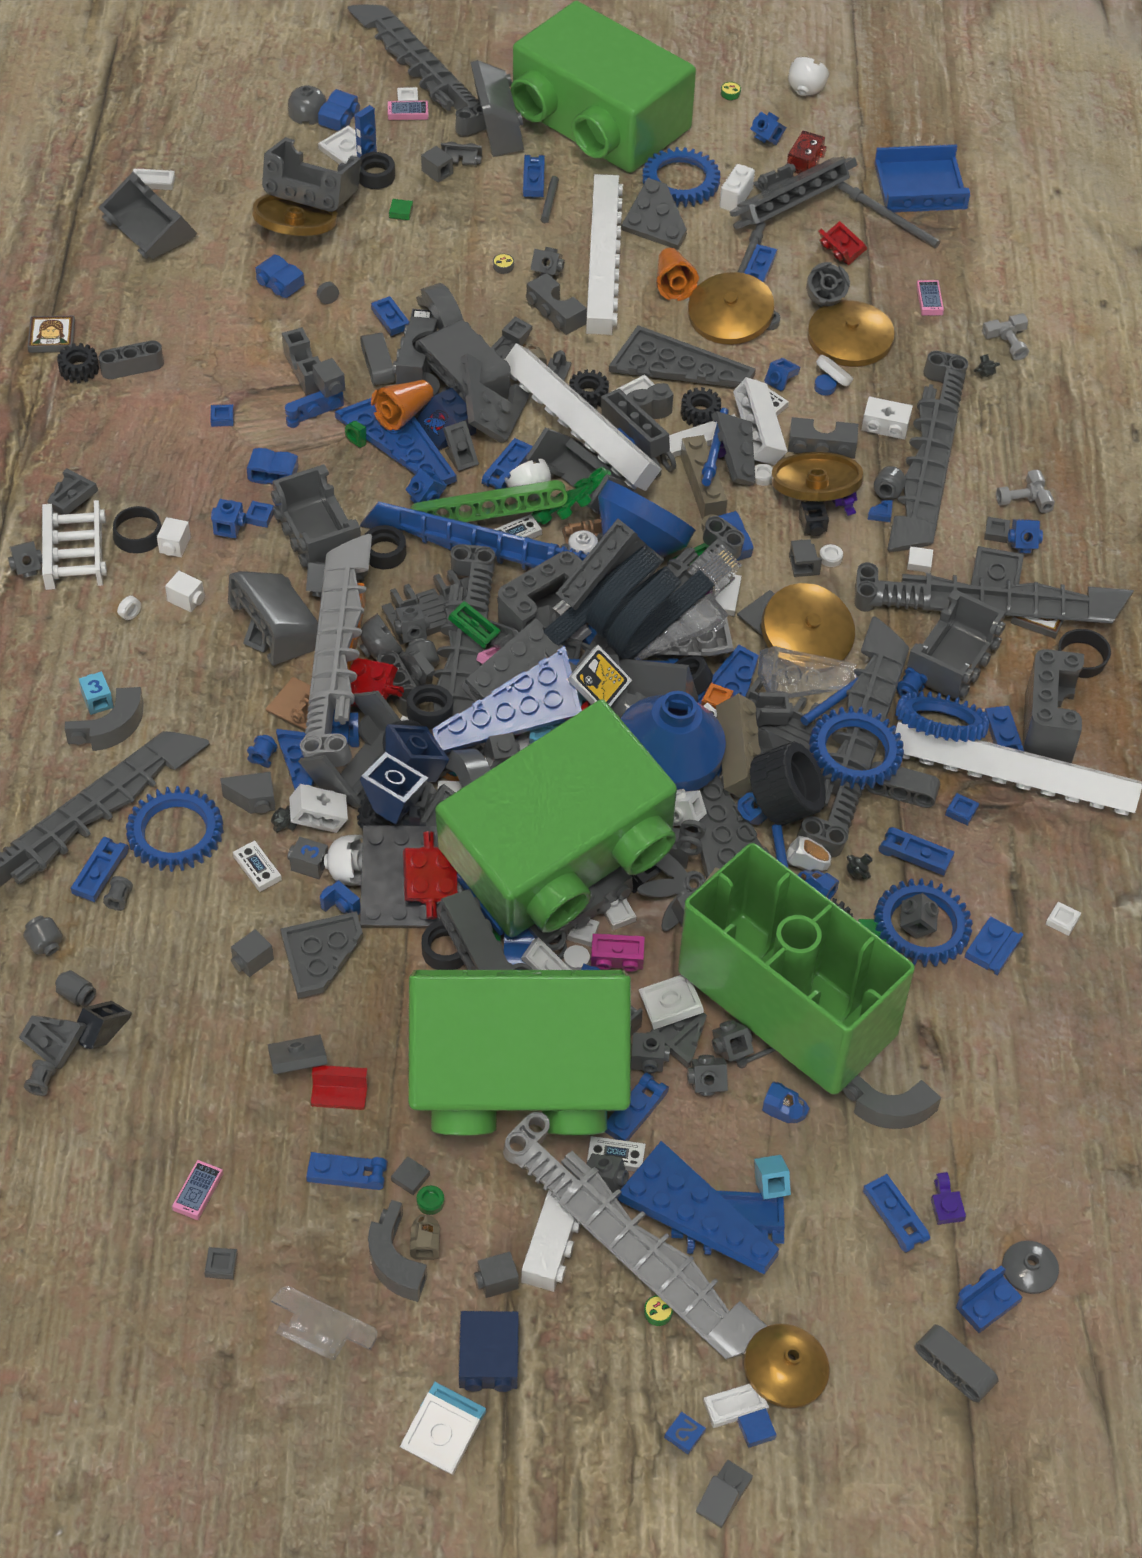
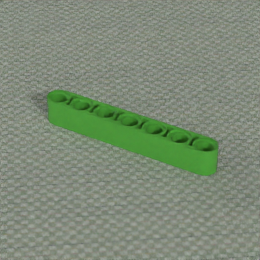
M552 480L417 502L410 509L438 515L436 512L439 509H446L448 513L442 517L470 522L560 507L567 501V491L561 481ZM555 490L562 492L559 497L551 496V493ZM537 494L539 498L531 501L528 499V496ZM510 497L517 500L514 504L505 503V500ZM486 501H491L494 503V505L491 508H485L482 506V504ZM463 505L471 507L467 512H463L459 508Z

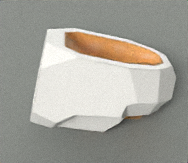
M798 836L790 844L786 852L787 862L802 870H818L821 872L827 870L831 865L830 853L822 845L808 837Z

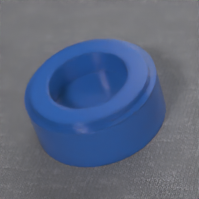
M819 375L815 379L814 389L821 395H831L836 391L837 381L830 375Z

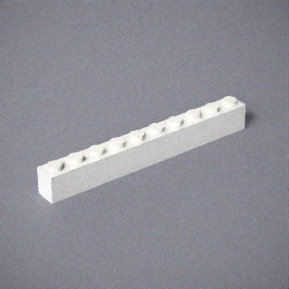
M594 174L586 334L612 335V326H617V313H613V311L618 309V298H614V296H618L619 283L614 282H619V269H615V267H619L620 254H616L620 253V240H616V238H621V226H617V224L621 225L622 212L617 211H622V198L618 197H622L623 184H619V175Z
M516 343L505 358L511 368L509 372L510 378L514 381L518 380L520 382L519 386L526 392H532L533 395L531 397L539 404L544 403L546 405L544 409L553 416L557 415L559 417L557 421L566 428L570 427L572 429L570 433L579 440L583 439L585 447L592 452L596 451L599 453L597 457L607 465L610 463L612 465L611 470L620 477L624 476L626 478L624 482L635 490L638 487L646 491L662 468L529 349Z
M902 720L898 721L895 734H901L900 740L904 743L903 758L910 759V756L920 758L919 762L934 765V762L944 764L943 768L947 770L958 771V768L968 770L967 774L974 777L982 778L983 774L992 776V781L1002 784H1006L1007 781L1015 782L1018 788L1030 790L1031 787L1041 789L1040 793L1048 796H1055V793L1065 795V799L1076 803H1079L1080 799L1089 801V805L1099 809H1104V806L1112 807L1114 812L1122 815H1129V812L1135 813L1142 789V781L976 739L975 742L970 740L964 742L959 739L958 742H955L951 738L948 741L943 737L937 739L932 734L926 736L925 732H916V728H908V724H902Z

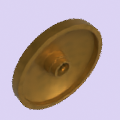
M270 194L258 198L253 203L252 215L254 220L261 226L282 234L296 236L323 234L332 230L337 222L336 210L326 211Z
M739 272L721 273L704 280L694 289L688 304L689 319L696 332L709 341L727 345L745 343L761 335L771 324L774 316V298L767 285L754 276Z
M844 300L836 305L822 306L812 315L808 326V340L813 350L819 356L824 355L837 365L861 367L882 360L890 352L894 341V327L888 316L878 308L864 302Z
M808 452L792 455L777 462L772 469V484L777 491L786 496L806 501H828L843 498L855 493L863 483V469L859 463L849 457L834 453Z
M808 583L786 586L772 596L762 614V633L768 648L782 663L797 671L805 673L829 671L841 664L853 647L855 625L849 609L839 597L821 586Z

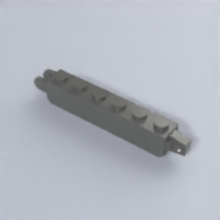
M844 156L830 158L737 204L738 207L729 212L731 217L741 215L742 220L734 223V228L740 229L749 224L761 223L849 179L850 174L848 170L858 165L856 158L849 157L845 159Z

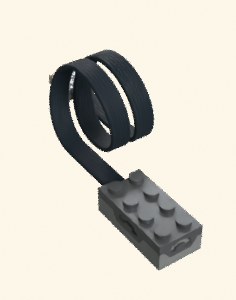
M721 544L713 552L707 549L691 563L687 571L693 576L683 585H681V580L671 572L669 567L665 566L629 593L661 563V559L648 545H644L601 579L576 610L569 607L544 630V626L535 618L467 677L462 688L475 702L479 699H484L492 694L493 690L523 671L526 672L538 665V662L542 659L549 658L557 653V650L563 647L562 644L586 623L600 637L607 638V644L621 659H629L646 648L708 591H710V596L713 599L720 595L735 580L733 575L742 565Z

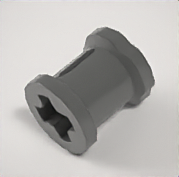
M114 876L110 881L111 888L109 893L104 896L103 903L110 909L121 911L125 908V899L127 894L132 891L133 884L124 877Z
M35 1060L32 1064L33 1071L30 1078L25 1081L24 1088L29 1093L44 1096L48 1093L47 1085L51 1076L55 1075L56 1069L48 1061Z

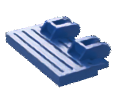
M717 1191L767 1238L768 1233L772 1234L773 1243L784 1244V1196L763 1199L761 1193ZM671 1228V1238H683V1233ZM687 1236V1254H693L695 1240ZM703 1244L704 1254L711 1255V1247Z

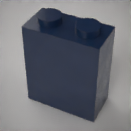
M461 1311L459 1388H465V1390L477 1392L482 1389L508 1392L511 1389H518L519 1311Z

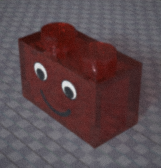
M802 130L788 153L787 164H793L796 168V171L793 173L800 174L819 164L820 158H824L827 146H824L825 137Z

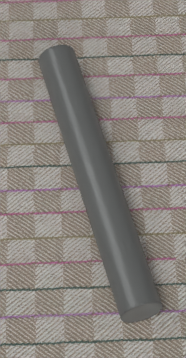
M552 176L541 216V222L543 223L549 222L559 178L556 176Z

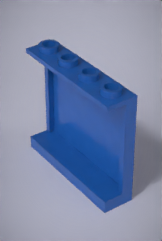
M957 144L877 148L874 165L884 206L892 212L967 209L970 190L969 188H964L956 160Z

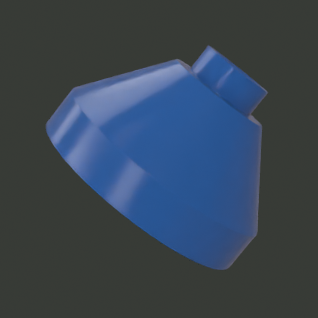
M607 480L598 495L603 536L614 522L619 519L637 533L638 537L662 558L686 548L696 531L692 526L674 514L613 481Z
M672 691L663 695L647 697L634 703L622 715L621 720L673 780L677 790L684 789L685 792L698 790L712 781L720 770L726 747L723 728L713 713L695 701L690 694L683 691Z

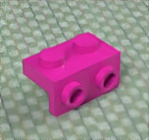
M593 934L591 966L598 967L600 970H609L611 968H622L628 972L637 971L638 969L643 970L645 937Z

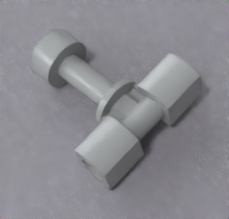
M1024 313L1009 316V320L1002 323L999 320L983 323L982 333L986 339L1001 336L1003 340L1009 341L1011 345L1009 352L1014 360H1022L1029 353L1026 344L1022 341L1019 342L1015 336L1017 332L1027 330L1028 320Z
M1032 470L1027 473V487L1025 489L1009 490L1006 486L998 487L996 490V499L999 506L1009 505L1012 499L1028 498L1030 502L1035 500L1039 511L1042 513L1050 512L1054 508L1055 501L1051 492L1044 489L1046 481L1040 470Z

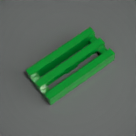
M465 601L448 617L449 621L484 649L501 632L499 628ZM462 610H463L466 614H468L471 618H473V619H470L467 615H465V614L462 612ZM479 624H480L482 627H484L487 631H489L491 634H489V633L486 632L483 628H481V627L479 626Z

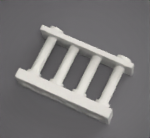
M99 500L94 501L93 513L66 515L54 513L52 504H42V575L46 590L55 589V579H59L62 576L96 574L98 586L103 585V576L107 575L106 562H102V523H106L105 510H100ZM94 522V530L58 532V530H55V527H59V524ZM95 539V547L58 550V547L55 548V544H59L61 541ZM95 556V565L58 567V565H55V562H58L59 559Z

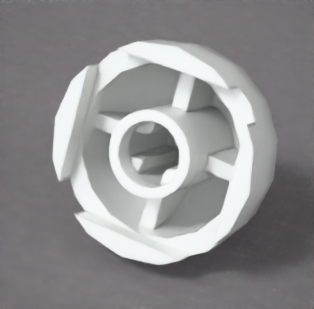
M796 58L789 70V83L797 94L801 96L819 93L824 88L829 76V71L825 65L813 63L814 59Z
M538 459L540 463L534 464L531 460L519 465L510 472L511 477L509 479L505 477L504 480L507 487L551 481V473L547 463L543 459ZM537 494L528 496V499L532 501L539 498Z
M346 835L336 839L329 847L328 854H325V868L329 870L330 875L336 882L339 880L344 885H361L363 843L360 839L363 838L362 835Z

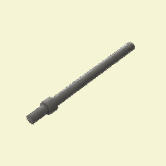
M845 182L839 183L838 188L847 193L854 201H860L934 248L939 246L940 241L866 196L861 189L853 188Z
M764 221L757 224L756 229L752 231L749 237L750 243L738 269L739 273L745 272L757 244H760L763 239V231L766 226Z

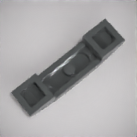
M514 317L502 329V337L492 347L505 360L516 343L521 346L524 344L533 329L532 325Z

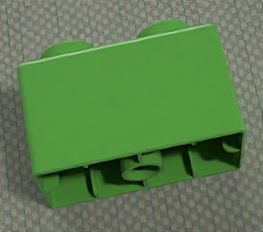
M573 1L514 43L513 82L510 90L515 108L519 113L521 112V116L526 120L534 123L542 122L576 142L580 149L588 156L595 159L603 158L620 169L632 173L645 164L648 158H652L654 153L658 154L660 150L666 148L692 127L696 68L691 63L583 3Z
M600 699L440 802L435 808L438 846L506 935L515 937L534 924L542 932H552L567 925L585 909L591 898L590 886L620 866L629 875L643 873L658 863L671 850L676 840L673 824L677 787L604 699Z
M751 843L746 845L686 899L678 962L679 973L830 1094L840 1093L899 1034L914 974V964L757 844Z
M414 970L409 976L408 1103L413 1110L431 1111V1130L434 1133L444 1135L490 1134L497 1130V1111H542L549 1119V1134L593 1135L604 1133L607 1130V1110H626L630 1106L631 977L625 970Z

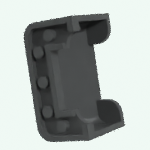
M134 172L98 207L104 213L102 218L110 226L114 223L139 247L137 251L146 260L149 257L153 260L192 240L197 235V232L187 221L156 195Z
M238 571L229 575L228 604L233 610L245 608L262 632L263 644H268L271 653L267 654V658L272 665L315 651L318 621L294 590L288 577L280 573Z

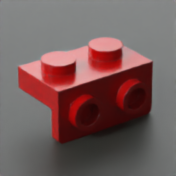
M841 221L827 232L822 228L818 231L821 236L819 241L827 250L830 248L838 261L843 260L847 265H850L867 250L866 244Z

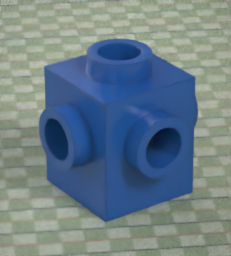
M760 111L759 115L754 118L750 130L756 133L755 138L765 143L768 140L777 145L787 127L777 122L779 117L771 112L766 115Z
M420 468L405 490L412 496L410 499L417 503L439 499L447 485L435 472Z
M219 499L217 507H214L211 513L214 535L237 538L240 527L244 526L246 522V513L243 512L241 502Z
M1013 519L1012 529L1008 531V542L1011 543V547L1018 548L1019 553H1032V549H1039V544L1043 540L1040 521Z

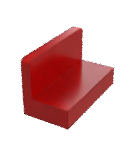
M327 1065L313 1067L312 1107L365 1109L368 1089L367 1068Z

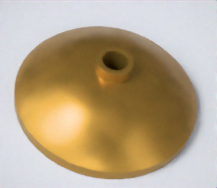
M774 1324L761 1329L752 1337L744 1354V1369L750 1385L763 1399L776 1406L784 1408L806 1406L814 1402L822 1394L829 1380V1361L822 1345L809 1332L794 1325ZM788 1354L793 1355L796 1360H791Z

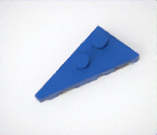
M277 729V740L294 790L300 784L313 787V779L298 762L300 758H304L300 749V743L306 735L305 732Z

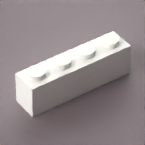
M746 377L733 393L741 419L752 422L754 460L775 465L787 453V448L767 383Z
M548 1190L522 1267L521 1283L554 1292L557 1282L562 1283L566 1266H563L565 1257H571L574 1247V1241H571L573 1232H579L581 1223L558 1203L560 1199L557 1197L553 1198L551 1196L552 1192Z

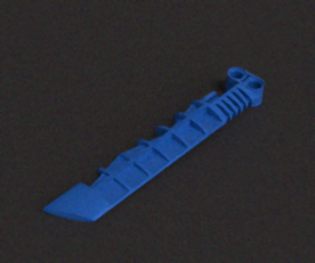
M380 501L376 503L360 524L361 527L369 529L382 525L393 526L402 531V533L406 531L422 538V542L425 544L430 541L448 550H451L458 544L487 546L495 552L497 563L502 564L503 560L507 559L522 564V569L525 571L529 567L534 568L563 551L573 552L582 561L587 556L581 550L577 553L573 548L568 550L567 547L562 546L560 548L559 545L554 543L549 544L533 540L529 537L525 538L504 531Z

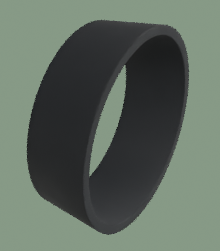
M134 506L121 511L113 521V541L115 545L128 553H144L157 547V536L162 527L158 515L152 509L142 506ZM144 517L157 523L154 532L141 539H129L123 537L117 531L120 524L131 518Z
M1074 629L1065 633L1059 641L1058 651H1062L1066 646L1073 643H1084L1096 648L1103 658V663L1096 667H1083L1079 677L1090 678L1100 674L1111 656V647L1108 641L1099 633L1089 629Z

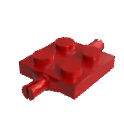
M362 658L353 660L350 670L357 674V679L350 683L353 694L379 691L385 700L389 695L398 697L403 695L404 688L393 685V680L398 670L393 664ZM355 702L351 704L352 707L359 708Z
M427 831L423 832L424 847L405 848L403 850L405 901H419L426 904V919H436V904L440 903L442 898L458 893L457 871L440 849L434 847V832L430 831L429 833Z

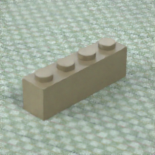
M704 435L682 438L680 456L702 520L710 514L718 516L726 514L727 498L717 470L709 486L702 484V469L709 455V448Z
M738 693L716 705L717 719L723 728L726 739L725 753L722 760L724 789L741 798L746 793L752 792L750 765L753 758L761 753L758 740L755 703Z

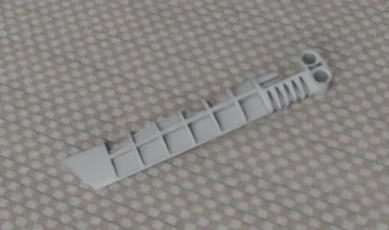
M371 534L350 540L326 554L309 695L310 705L308 706L306 735L300 743V749L303 757L325 755L334 767L345 766L352 758L346 737L342 734H331L334 709V721L340 722L343 725L346 721H349L350 706L355 700L350 683L357 679V674L354 671L348 670L347 662L357 659L360 654L358 650L349 648L353 638L359 637L362 634V630L357 628L361 615L364 613L360 594L366 591V587L358 585L356 573L365 572L369 569Z
M541 1112L530 1113L508 1134L503 1148V1155L508 1162L517 1164L522 1169L526 1168L529 1171V1176L534 1175L536 1177L535 1182H541L544 1185L543 1189L545 1191L549 1189L552 1192L551 1196L553 1198L557 1197L560 1199L558 1203L725 1359L745 1354L746 1347L752 1337L758 1331L767 1327V1325L741 1301L729 1311L713 1289L718 1280L715 1278L709 1283L693 1261L694 1258L692 1256L689 1257L666 1243L670 1237L667 1233L659 1239L639 1227L637 1224L646 1213L642 1211L631 1220L617 1200L622 1191L618 1189L612 1193L599 1175V1170L596 1167L591 1169L573 1151L565 1156L561 1164L541 1146L546 1139L550 1125L549 1119L545 1114ZM538 1125L543 1131L533 1132L529 1126ZM518 1143L523 1147V1150L514 1151L510 1145Z

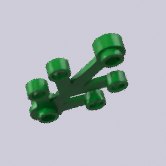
M604 467L596 469L590 474L589 478H582L574 484L575 489L567 491V501L563 506L533 511L532 517L537 523L540 522L541 525L549 522L552 519L551 514L557 511V515L561 520L568 518L573 513L570 509L575 502L581 508L588 505L592 501L589 495L599 486L606 474L611 476V472ZM562 492L557 494L555 497H559L562 494Z

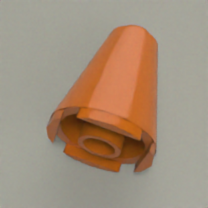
M666 248L662 250L659 254L657 288L660 294L668 300L677 299V301L689 298L698 284L699 275L697 270L676 249Z
M425 380L381 387L375 390L371 397V405H375L377 411L374 415L378 422L387 430H399L429 403L433 397V388Z

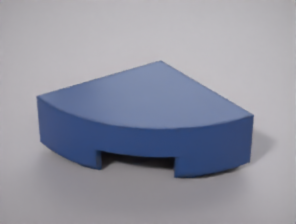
M893 500L881 501V504L871 507L867 520L890 522Z
M350 713L348 721L350 728L349 745L351 747H359L358 713Z

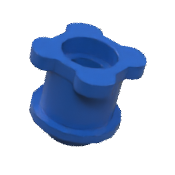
M909 667L905 670L906 675L902 678L903 681L898 682L896 689L900 696L916 692L918 697V691H923L925 688L924 683L928 679L924 674H919Z
M256 736L254 746H249L247 749L249 753L247 759L253 764L257 763L269 768L271 765L269 758L272 753L277 751V744L271 736Z

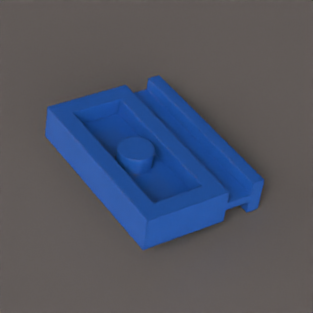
M990 916L966 951L964 958L986 970L988 968L993 970L994 974L998 976L1021 942L1023 933H1016L1012 927Z

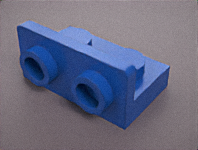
M1002 1265L995 1270L992 1268L988 1269L981 1275L978 1283L974 1286L968 1284L958 1294L959 1300L956 1309L978 1333L1018 1305L1023 1298L1003 1276L1006 1269Z

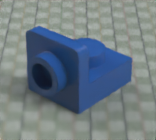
M784 358L773 361L769 365L764 382L782 391L785 389L787 380L797 376L801 367Z
M339 880L322 891L320 903L321 909L325 912L336 904L343 913L357 911V914H360V898Z

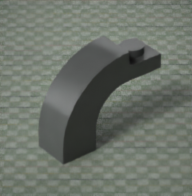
M437 283L420 289L422 295L416 297L418 305L427 306L430 309L434 318H437L438 330L456 321H464L454 296L444 284Z
M141 687L116 688L115 705L102 718L85 721H65V733L68 744L81 745L91 743L92 751H97L118 745L130 737L139 726L143 716L144 702Z
M476 749L452 750L450 756H447L449 761L445 768L457 774L462 788L491 770L485 757Z
M857 1075L843 1089L848 1099L856 1101L854 1114L872 1125L888 1129L909 1128L926 1121L938 1111L941 1097L923 1080H920L905 1093L887 1095L876 1091Z
M391 1200L388 1210L383 1209L379 1223L371 1221L369 1227L368 1245L371 1265L377 1278L387 1289L400 1297L419 1302L427 1280V1265L403 1257L394 1248L393 1241L403 1217L401 1202Z

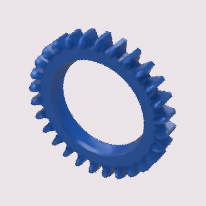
M678 147L675 148V151L667 148V153L660 150V155L654 153L653 158H648V163L645 162L642 182L645 184L647 178L661 182L657 176V171L670 163L683 162L695 165L706 174V178L701 185L687 190L668 187L677 207L680 202H683L686 208L688 201L694 207L696 200H698L699 204H702L703 198L708 201L710 196L713 197L715 192L718 191L720 170H718V164L714 165V159L709 160V155L702 157V151L695 154V149L688 152L687 147H684L682 151Z
M920 691L918 697L916 692L902 695L898 700L895 714L898 716V720H902V724H908V728H916V732H925L926 736L932 734L937 739L943 737L946 741L951 738L955 742H958L959 739L964 742L968 740L975 742L976 739L981 740L982 737L985 738L990 724L986 712H982L981 708L976 710L975 704L968 708V701L959 704L960 699L957 697L952 702L950 695L944 700L941 698V693H938L937 697L933 698L931 691L928 692L927 697L924 696L923 691ZM916 712H942L960 718L969 725H946L926 719Z
M853 706L849 707L848 713L844 711L843 707H840L838 714L832 709L829 716L824 714L821 720H817L811 732L809 751L813 753L812 756L816 759L820 769L824 768L822 775L832 774V782L839 778L840 786L849 782L850 788L853 789L855 783H858L860 788L864 789L865 783H867L870 788H874L875 782L883 785L885 779L890 781L892 774H897L904 755V743L900 740L901 734H895V725L888 728L889 719L880 722L881 713L873 718L872 709L865 715L863 714L862 707H859L857 713L854 712ZM844 727L866 729L875 734L882 742L885 749L884 761L878 767L870 770L846 768L830 756L826 748L827 740L833 732Z
M176 786L174 793L170 791L169 787H166L164 795L157 789L156 798L147 794L148 803L140 799L138 802L139 808L134 806L132 809L133 814L128 815L129 822L126 824V836L130 850L134 851L135 857L140 856L141 863L144 864L149 861L150 868L159 864L160 871H163L166 865H169L170 872L174 871L176 865L179 866L181 871H184L185 864L194 868V860L201 864L204 863L203 855L211 857V849L217 850V842H222L221 834L224 833L220 809L215 806L214 800H209L207 794H203L201 797L198 789L192 795L189 787H186L184 793H181L179 786ZM171 807H184L195 811L202 817L206 826V833L198 844L188 850L175 853L162 852L151 847L146 841L145 829L149 820L161 810Z
M922 878L919 879L917 886L914 884L913 879H910L907 886L904 881H900L898 887L892 885L889 891H884L874 911V922L878 923L875 930L881 931L879 938L882 940L886 939V943L894 947L896 951L902 953L907 959L911 957L914 965H916L918 959L922 961L923 967L927 966L928 960L934 966L938 965L939 959L944 964H947L949 958L955 960L957 954H962L964 947L968 945L973 924L972 920L969 919L971 914L970 911H965L967 906L965 902L958 904L960 895L951 898V888L944 893L942 892V883L935 889L933 880H930L929 884L925 886ZM923 893L941 907L952 922L953 929L949 941L935 947H922L903 939L896 932L891 922L893 912L902 904L903 900Z

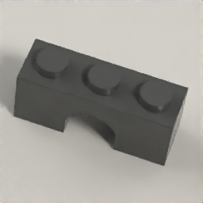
M548 273L527 283L526 299L528 303L537 308L542 316L548 318L565 335L586 325L587 308L574 296L568 300L560 301V284Z
M303 327L283 332V352L305 395L319 392V388L313 381L312 365L320 363L318 356H312L310 341Z
M792 417L788 452H827L855 459L859 424L836 422L834 431L821 433L814 428V419Z

